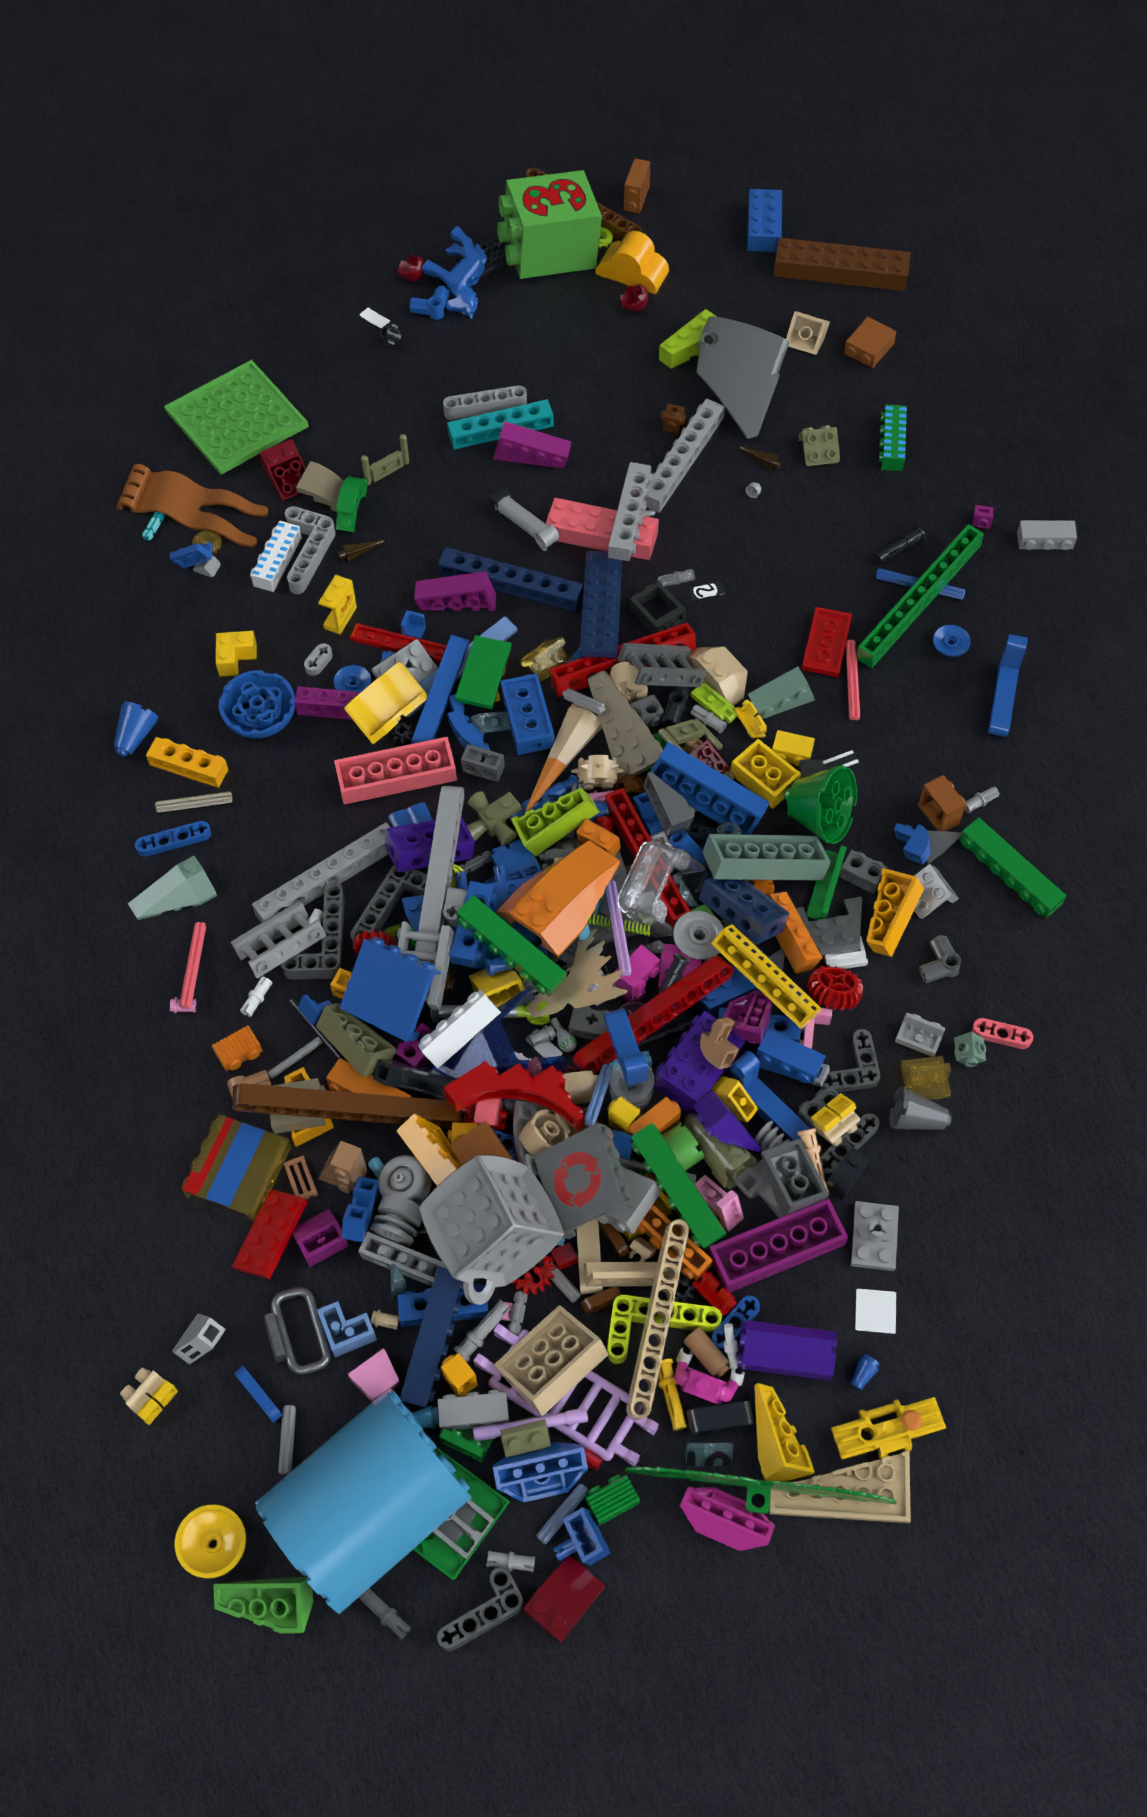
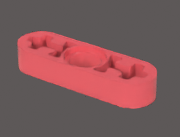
M985 1018L977 1019L972 1027V1032L983 1037L986 1041L1019 1049L1028 1048L1033 1041V1034L1029 1029ZM980 1025L984 1026V1032L980 1031ZM997 1030H1005L1008 1033V1037H999ZM1021 1035L1025 1036V1042L1021 1041Z

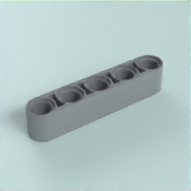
M513 386L450 396L443 401L444 416L448 420H457L527 404V391L523 386Z

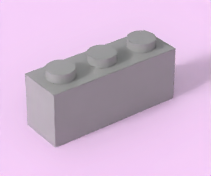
M1020 521L1017 530L1019 549L1068 550L1074 548L1077 540L1075 521Z
M501 1390L488 1391V1394L479 1395L478 1392H470L465 1394V1397L445 1395L443 1399H438L441 1432L443 1428L448 1431L450 1428L466 1430L491 1424L509 1423L506 1392Z

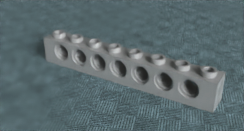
M706 398L703 404L698 406L695 416H691L689 424L683 428L680 438L674 441L671 451H667L664 461L657 466L653 482L648 486L650 487L649 498H645V501H647L646 508L653 509L658 513L661 512L723 420L724 405Z
M387 823L382 824L254 902L252 906L257 918L263 923L299 900L305 906L323 895L327 884L331 882L341 884L388 855L389 853L385 847L386 829L390 828Z

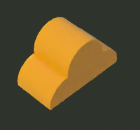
M630 231L625 235L622 242L616 241L610 245L598 264L595 274L630 286L642 284L647 288L648 292L656 294L669 272V266L661 255L654 252V244L647 235L639 231Z

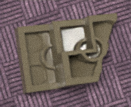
M310 461L296 489L297 492L313 496L314 501L329 505L332 511L338 512L336 507L344 481L326 467Z

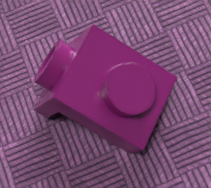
M975 505L972 526L990 529L993 520V507Z

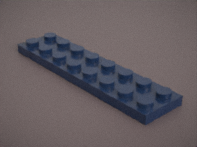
M586 551L580 657L617 658L622 560L608 558V552Z

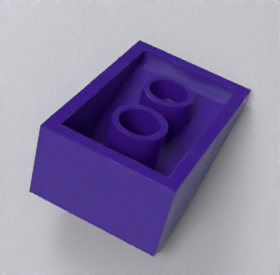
M713 1090L693 1106L698 1113L695 1117L702 1125H705L703 1128L711 1137L715 1135L721 1142L757 1152L762 1150L745 1126Z

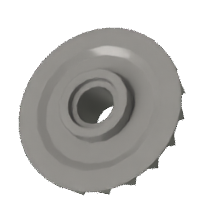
M703 911L688 912L676 922L673 931V941H675L676 947L681 950L682 954H686L688 958H695L697 961L704 959L706 961L720 953L711 943L724 927L712 914ZM695 936H700L702 940L696 939Z

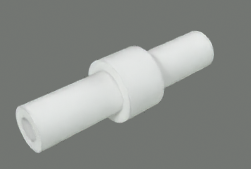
M725 1324L726 1341H724V1349L730 1361L729 1368H738L736 1354L738 1345L737 1340L734 1339L733 1325Z

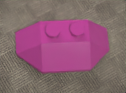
M688 1487L680 1505L696 1532L738 1551L768 1545L775 1527L772 1522H769L765 1514L747 1511L746 1501L714 1487H699L695 1489Z

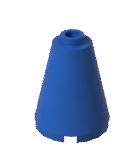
M125 701L121 706L113 746L116 749V753L123 757L132 755L156 724L158 716L149 709L146 711L141 709L139 704Z

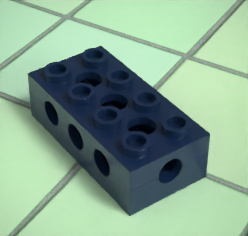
M708 878L704 881L699 900L707 907L711 908L731 925L733 924L756 944L783 932L790 914L745 879Z

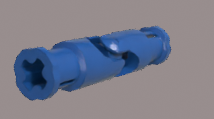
M572 774L569 779L562 783L558 782L549 787L532 809L535 811L542 808L543 804L547 802L553 803L558 801L559 797L571 792L572 783H577V790L579 788V781L576 776ZM530 798L521 803V810L509 817L512 824L511 818L526 815L525 812Z

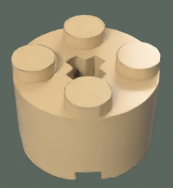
M621 662L614 665L609 673L619 692L628 700V704L632 701L646 698L648 686L636 685L634 683L638 674L636 667L630 665L629 662Z
M540 1110L522 1128L519 1140L531 1155L535 1156L568 1138L570 1128L567 1122L557 1113L553 1115L548 1113L550 1110Z

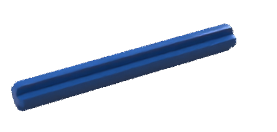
M881 568L876 573V578L879 580L912 587L919 580L917 577ZM946 585L939 594L962 600L965 596V589Z

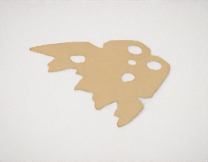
M597 928L590 931L589 937L578 941L574 964L566 970H570V974L550 997L546 994L531 996L530 993H526L525 1001L532 1002L528 1008L531 1016L537 1017L557 1013L564 1009L567 1003L571 1004L574 1008L590 1006L613 999L627 992V990L611 986L620 978L623 970L600 977L603 972L598 970L612 957L599 956L605 941H601L586 951L588 945L595 939L592 936L598 930ZM590 985H599L597 990L587 992ZM547 1001L546 1008L540 1011L536 1010L538 1003Z

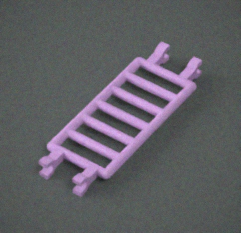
M499 1323L493 1330L495 1332L494 1336L512 1345L509 1350L529 1333L527 1330H522L516 1336ZM479 1353L474 1359L476 1367L492 1375L488 1382L491 1388L506 1392L507 1398L537 1417L559 1414L576 1387L575 1385L551 1408L549 1413L546 1412L541 1416L513 1387L510 1389L499 1382L502 1375L492 1362ZM591 1371L585 1378L594 1384L578 1409L586 1408L587 1411L601 1388L613 1395L587 1437L577 1432L576 1428L579 1423L554 1426V1428L606 1461H610L614 1454H616L634 1467L639 1461L640 1455L622 1446L623 1439L633 1423L639 1425L653 1436L659 1424L647 1417L633 1420L627 1415L606 1450L596 1444V1439L620 1400L627 1403L629 1394ZM635 1403L634 1411L636 1414L641 1415L640 1412L643 1406L640 1403Z

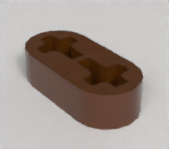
M600 1223L601 1231L618 1258L621 1259L630 1254L629 1248L619 1231L609 1223Z
M618 1286L612 1287L584 1299L580 1304L585 1314H591L613 1305L616 1297L622 1295Z

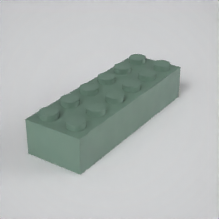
M709 834L702 852L714 879L823 880L831 863L817 836Z

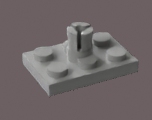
M416 639L372 668L371 671L378 679L396 663L402 662L416 681L421 683L438 668L418 639Z
M855 1201L851 1266L895 1271L899 1206Z

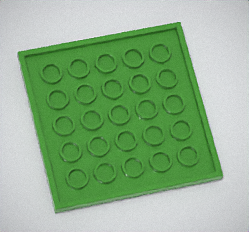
M252 360L164 406L169 416L220 475L309 427L308 421Z

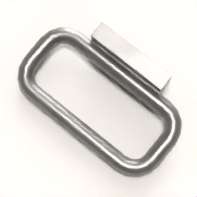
M303 1287L291 1288L276 1294L271 1302L272 1313L266 1314L264 1317V1323L276 1363L283 1362L286 1359L289 1369L299 1375L309 1374L325 1368L331 1358L330 1348L317 1311L315 1298L311 1291ZM296 1296H303L306 1300L322 1353L319 1361L303 1366L298 1365L295 1361L280 1309V1303L283 1300Z

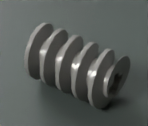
M773 1121L768 1122L762 1127L755 1138V1141L761 1144L762 1150H768L790 1142V1139L782 1141L784 1133L776 1134L779 1130L778 1127L771 1129Z

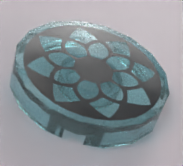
M680 872L673 875L674 883L676 885L679 883V892L686 903L692 909L698 908L700 906L699 900L685 877Z

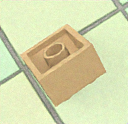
M794 311L786 337L789 341L788 346L816 355L825 338L830 322Z

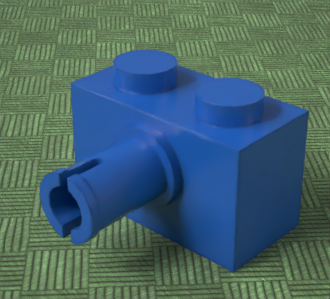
M582 1507L563 1519L571 1538L553 1547L554 1552H557L556 1556L559 1561L578 1551L582 1562L592 1565L611 1554L590 1510Z

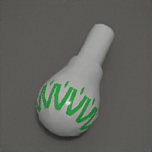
M557 1018L551 1019L550 1023L556 1031L560 1049L564 1052L574 1051L577 1046L576 1038L566 1029H563Z

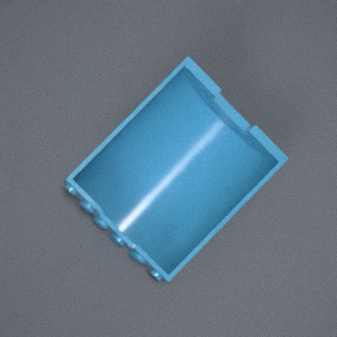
M387 1390L383 1392L255 1502L258 1514L265 1520L263 1522L283 1553L302 1575L308 1577L306 1581L312 1589L324 1599L327 1598L326 1603L339 1614L472 1498L467 1492L470 1489L468 1484L462 1477L459 1480L455 1477L453 1473L456 1469L442 1454L438 1457L434 1451L437 1448L436 1445L422 1431V1427L414 1419L413 1414L403 1405L401 1399L393 1390L391 1392Z

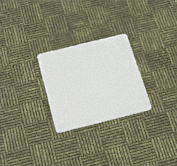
M857 1289L855 1329L858 1331L895 1334L896 1292Z

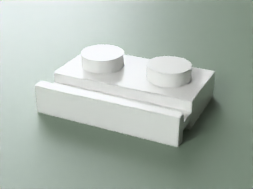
M861 936L859 949L823 955L825 964L831 967L837 966L841 969L843 967L847 969L868 964Z

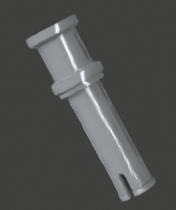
M500 1299L473 1331H468L465 1339L458 1346H454L453 1349L468 1362L471 1354L478 1347H482L484 1338L511 1308Z

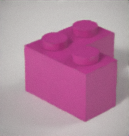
M643 945L629 957L631 975L624 977L620 975V978L614 982L616 988L627 990L621 996L628 1002L642 999L646 993V981L650 977L654 978L660 971V959Z

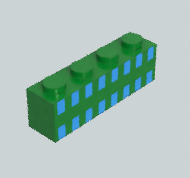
M886 404L885 411H881L880 422H883V425L880 426V435L883 438H880L879 449H882V452H879V462H882L881 470L903 471L907 406Z

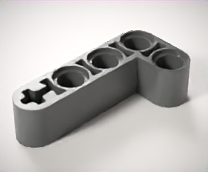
M503 1567L496 1568L490 1575L491 1586L496 1597L439 1630L437 1640L443 1650H456L521 1611L523 1607L522 1596L507 1569ZM500 1574L508 1578L503 1586H498L494 1583L496 1576ZM510 1596H515L519 1600L518 1605L514 1608H509L505 1604L506 1599ZM494 1608L498 1611V1615L494 1620H488L484 1617L487 1609ZM473 1620L477 1624L476 1629L470 1633L464 1631L465 1622ZM459 1626L463 1638L460 1639L457 1634L452 1638V1644H448L447 1641L443 1643L442 1641L445 1640L444 1635L449 1633L450 1636H453L457 1633L455 1628Z

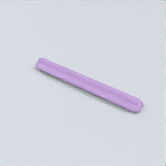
M611 880L605 889L619 970H623L620 975L624 977L631 975V965L616 882Z

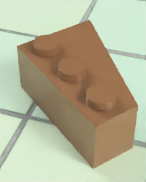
M340 1141L328 1157L318 1179L338 1186L345 1193L353 1192L358 1177H365L367 1173L361 1148Z

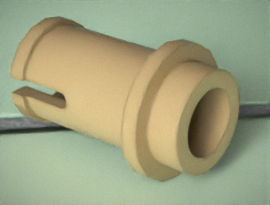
M381 1310L373 1311L371 1324L375 1325L374 1327L383 1326L397 1330L399 1315L382 1313Z

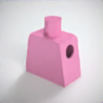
M384 1348L348 1374L352 1383L372 1402L386 1390L389 1392L393 1390L395 1392L401 1386Z

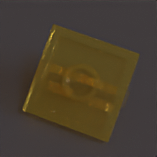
M562 637L546 640L521 659L520 663L523 667L530 666L533 673H537L539 682L550 676L551 668L563 665L569 661L568 656L562 649L566 642Z
M943 1056L901 1061L900 1065L905 1088L929 1100L949 1098L951 1096L948 1083L951 1068L950 1063H944Z

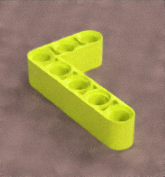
M620 1295L614 1300L607 1347L609 1354L607 1357L612 1363L620 1364L626 1360L631 1322L645 1324L646 1315L640 1313L639 1309L648 1307L650 1298ZM674 1302L672 1308L673 1315L670 1317L669 1327L696 1330L700 1327L704 1332L711 1333L721 1324L722 1314L715 1307ZM620 1304H626L629 1309L622 1312L617 1307ZM654 1313V1322L661 1324L662 1316ZM686 1313H692L695 1316V1319L692 1321H688L683 1317V1315ZM714 1316L717 1322L710 1324L705 1318ZM622 1325L626 1328V1331L624 1333H617L614 1328ZM615 1347H620L623 1353L621 1355H614L611 1350Z

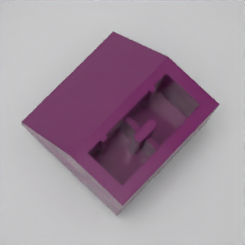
M329 1209L297 1225L292 1233L309 1267L348 1247L347 1240L342 1238V1230Z

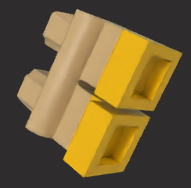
M842 1093L831 1100L827 1107L824 1106L811 1117L818 1133L833 1146H837L842 1142L841 1136L845 1132L849 1134L857 1130L856 1123L860 1121V1118L854 1112L856 1109L855 1103Z
M141 1368L135 1376L141 1383L138 1389L134 1390L130 1385H127L120 1394L126 1401V1405L145 1423L150 1425L163 1410L159 1404L165 1407L178 1390L155 1371L150 1372Z

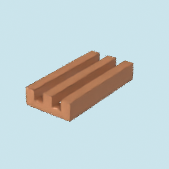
M304 1156L283 1163L295 1196L303 1197L307 1200L313 1195L314 1197L318 1195ZM299 1162L302 1163L311 1191L306 1189L297 1164ZM291 1165L294 1166L303 1194L299 1195L289 1168Z

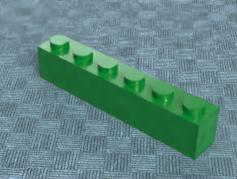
M977 818L962 831L959 840L962 845L973 852L979 861L984 862L993 874L998 875L1004 880L1009 888L1014 889L1020 898L1027 901L1038 914L1048 918L1062 906L1067 895L983 820Z
M474 895L457 911V923L463 929L468 928L477 941L486 943L488 949L494 955L499 954L508 967H514L518 970L519 975L525 981H531L540 994H546L550 997L566 980L567 973Z
M652 1122L631 1136L633 1140L631 1146L637 1154L641 1153L645 1158V1161H643L644 1166L649 1173L653 1171L657 1179L655 1182L661 1191L665 1190L669 1195L667 1201L673 1209L677 1208L681 1214L679 1219L684 1221L694 1233L691 1237L695 1244L706 1249L727 1235V1232L657 1126Z

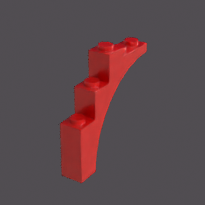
M485 1061L444 1086V1097L456 1113L470 1105L485 1100L499 1098L521 1099L537 1103L554 1111L564 1118L575 1130L583 1126L584 1113L579 1106H575L571 1101L569 1093L565 1090L566 1078L553 1065L532 1077L530 1071L527 1068L524 1069L520 1063L499 1075L497 1069Z

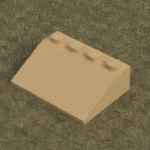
M559 1305L497 1361L494 1367L523 1399L543 1416L609 1354L599 1337Z

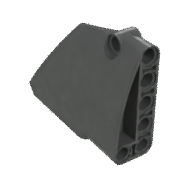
M710 316L697 343L699 358L696 373L719 398L746 439L757 437L780 374L778 373L789 341L774 333L746 323Z

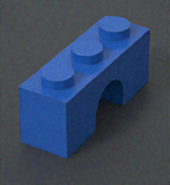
M358 1177L353 1190L352 1205L348 1204L343 1217V1239L364 1241L378 1201L380 1180Z

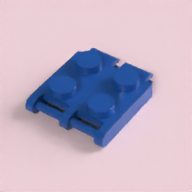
M521 840L508 843V849L505 845L492 849L491 861L494 866L498 865L499 873L501 872L500 865L506 866L507 881L532 877L542 871L535 856L524 847Z

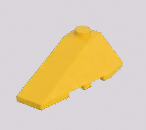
M757 1383L754 1386L758 1459L765 1480L785 1482L814 1474L808 1451L805 1445L800 1446L794 1435L797 1432L794 1425L790 1426L784 1417L786 1410L774 1388Z

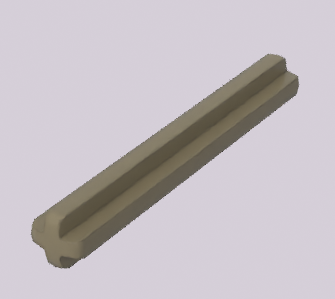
M228 791L155 802V808L159 813L231 803L233 797L232 793Z

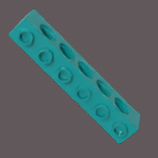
M548 399L447 422L448 435L453 449L498 440L504 421L535 431L554 427L553 412Z

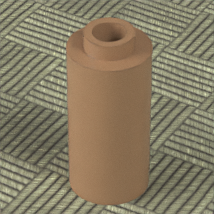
M700 1327L684 1340L685 1345L713 1377L716 1375L721 1377L729 1370L727 1365L730 1361Z

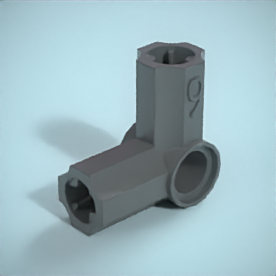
M940 935L930 941V946L938 960L919 966L921 977L925 983L943 977H955L960 969L961 958L955 953L947 936Z

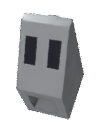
M197 1314L172 1352L186 1363L191 1364L212 1350L226 1329L210 1317Z

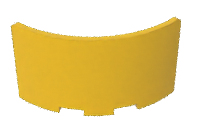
M398 662L357 695L344 709L372 744H374L399 723L398 721L401 719L400 716L402 714L406 717L428 698V694L403 663Z

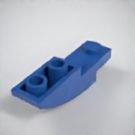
M456 694L449 696L452 712L447 713L448 722L457 740L465 749L467 744L490 750L488 743L483 742V731L478 729L473 722L470 723L468 715H464L463 711H465L463 703L455 701Z

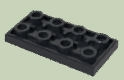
M497 237L481 245V249H484L487 256L484 272L479 279L508 265L505 253L506 245H508L507 242L500 243ZM461 256L454 258L453 264L456 266L464 258Z

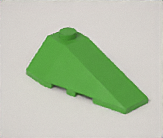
M308 1577L213 1584L214 1609L238 1618L243 1617L254 1621V1624L259 1626L264 1625L273 1628V1631L278 1633H303L313 1604V1589L306 1581Z

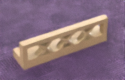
M586 1262L584 1264L586 1287L653 1286L658 1262ZM667 1269L663 1270V1277L671 1280V1272Z

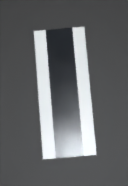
M851 750L823 761L824 767L829 769L838 765L848 767L859 761Z

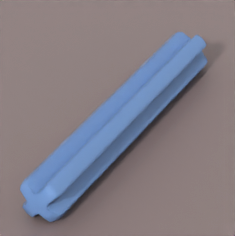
M604 1064L602 1066L584 1118L585 1125L592 1126L596 1123L612 1076L613 1067L611 1065Z

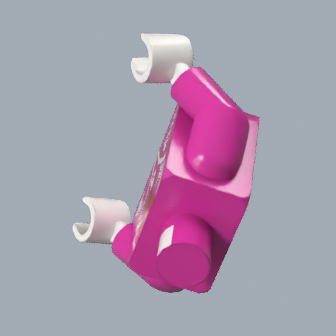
M681 1348L676 1359L678 1363L674 1376L675 1382L681 1385L680 1389L717 1404H721L722 1401H730L738 1386L742 1385L745 1372L737 1374L735 1373L736 1368H733L730 1380L728 1382L688 1368L693 1353L690 1351V1354L687 1355L683 1352V1348Z

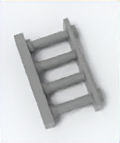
M299 900L231 941V944L241 960L247 956L251 959L248 963L255 977L259 978L326 937V934L318 919L311 924L307 921L309 916L304 905ZM298 925L303 927V929L294 934L290 931ZM282 935L286 938L278 944L273 942ZM264 946L268 948V950L260 955L256 953L257 950Z
M402 921V927L398 929L397 934L399 940L398 947L402 949L401 952L416 955L418 960L433 961L435 969L442 971L441 974L434 975L430 991H428L425 999L432 1010L441 1011L450 961L449 955L455 932L450 926L442 925L441 932H438V934L411 931L409 924ZM409 939L437 942L438 950L434 953L408 951Z

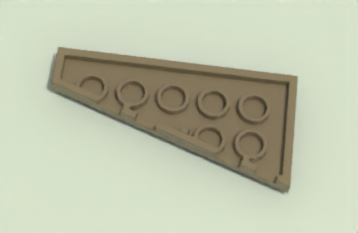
M601 671L590 677L588 683L593 699L603 703L606 708L602 714L598 715L611 756L617 759L618 768L624 769L623 772L617 773L618 779L626 773L636 776L653 767L663 751L660 743L651 735L648 727L628 704V700L619 692L618 687L607 672Z

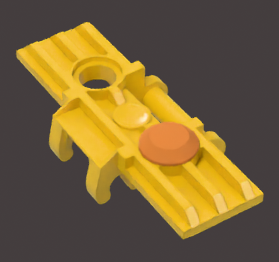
M933 1397L906 1406H901L900 1401L897 1399L892 1404L868 1411L863 1409L859 1411V1420L831 1428L843 1460L876 1449L879 1450L878 1455L880 1459L887 1457L888 1453L900 1449L903 1452L911 1451V1439L946 1429L936 1399ZM896 1412L897 1418L875 1425L871 1423V1419ZM864 1429V1431L869 1432L872 1440H864L861 1436V1431Z

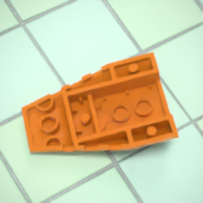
M589 840L523 883L496 911V914L511 925L515 920L541 938L544 948L559 957L588 924L587 921L594 913L607 884L610 883L619 867L620 860Z

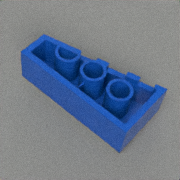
M732 965L734 970L732 977L696 1002L695 1005L702 1012L706 1011L714 1017L719 1014V1007H728L731 1001L750 995L752 991L760 990Z

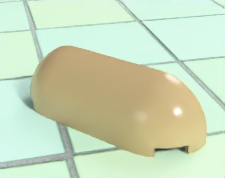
M592 1071L564 1074L566 1078L565 1090L569 1093L573 1104L590 1102L599 1075H593ZM533 1103L538 1109H546L544 1106Z

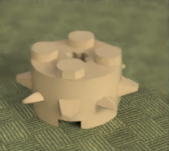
M591 755L589 760L584 761L583 758H580L578 760V769L571 770V772L577 774L579 784L584 785L583 790H593L594 787L610 790L618 782L617 773L623 772L624 769L618 768L619 765L615 757L610 760L608 755Z

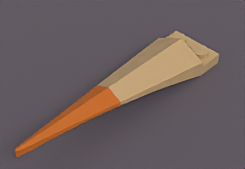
M575 703L569 707L527 805L526 812L534 807L566 766L602 729L598 713Z

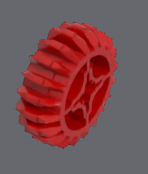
M820 966L819 969L817 968L811 973L807 984L809 996L813 997V1001H818L819 1005L826 1006V1009L833 1008L834 1011L836 1009L841 1011L844 1009L850 1010L851 1007H856L861 1000L863 992L861 980L857 979L856 974H851V971L844 970V967L841 969L837 966Z

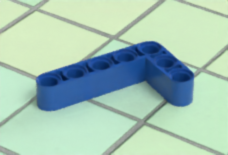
M1008 634L998 667L988 734L1008 736L1019 668L1026 651L1028 637Z
M746 1051L731 1065L730 1079L739 1080L758 1107L756 1113L767 1123L773 1121L771 1127H778L777 1133L779 1135L784 1133L783 1139L785 1141L790 1139V1142L797 1139L801 1140L797 1132L811 1128L757 1078L760 1062L752 1052Z

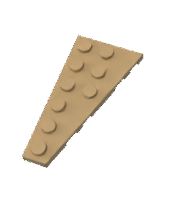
M909 1451L833 1471L829 1474L818 1475L807 1480L793 1482L834 1487L835 1489L864 1491L869 1494L893 1498L897 1501L896 1505L771 1490L769 1514L897 1523L911 1522Z

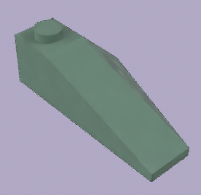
M192 856L172 868L130 901L128 905L137 920L161 915L165 911H178L182 907L191 905L193 907L199 906L216 897L217 893L196 857Z

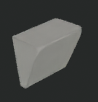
M212 555L211 560L196 564L193 570L197 573L214 577L221 564Z

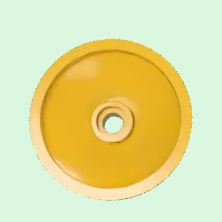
M206 1505L192 1511L181 1522L175 1537V1552L182 1567L190 1574L205 1579L217 1578L232 1570L240 1561L246 1546V1532L242 1521L232 1510L221 1505ZM216 1540L217 1546L210 1548V1542Z

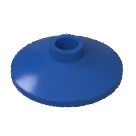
M955 625L942 626L933 636L935 648L943 655L951 657L964 654L969 649L971 643L969 634L963 628Z
M358 665L343 667L334 677L336 690L362 692L371 684L370 673Z

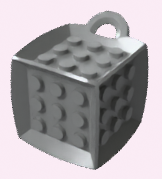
M475 1156L444 1179L419 1207L423 1223L436 1252L452 1277L464 1282L465 1297L473 1304L481 1305L486 1303L492 1296L495 1287L506 1286L522 1276L541 1261L564 1237V1231L557 1213L545 1190L529 1167L503 1157ZM474 1278L487 1280L483 1291H475L473 1285Z

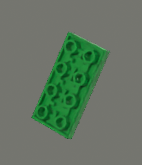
M475 635L455 696L456 702L488 709L493 708L512 643Z

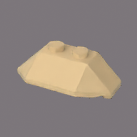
M725 646L698 647L695 651L690 652L687 661L693 669H706L707 672L703 680L733 706L744 699L747 670Z

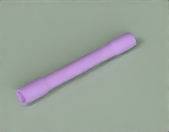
M586 1408L515 1422L474 1427V1438L477 1441L493 1439L501 1436L500 1430L542 1419L546 1420L547 1428L588 1422Z

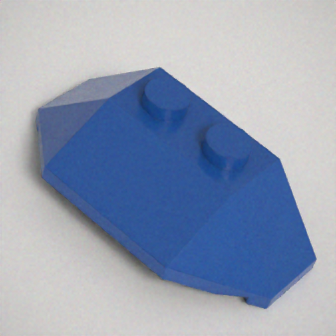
M563 1442L551 1443L550 1447L542 1448L541 1450L505 1457L492 1466L497 1490L521 1502L567 1493L588 1469L584 1446Z

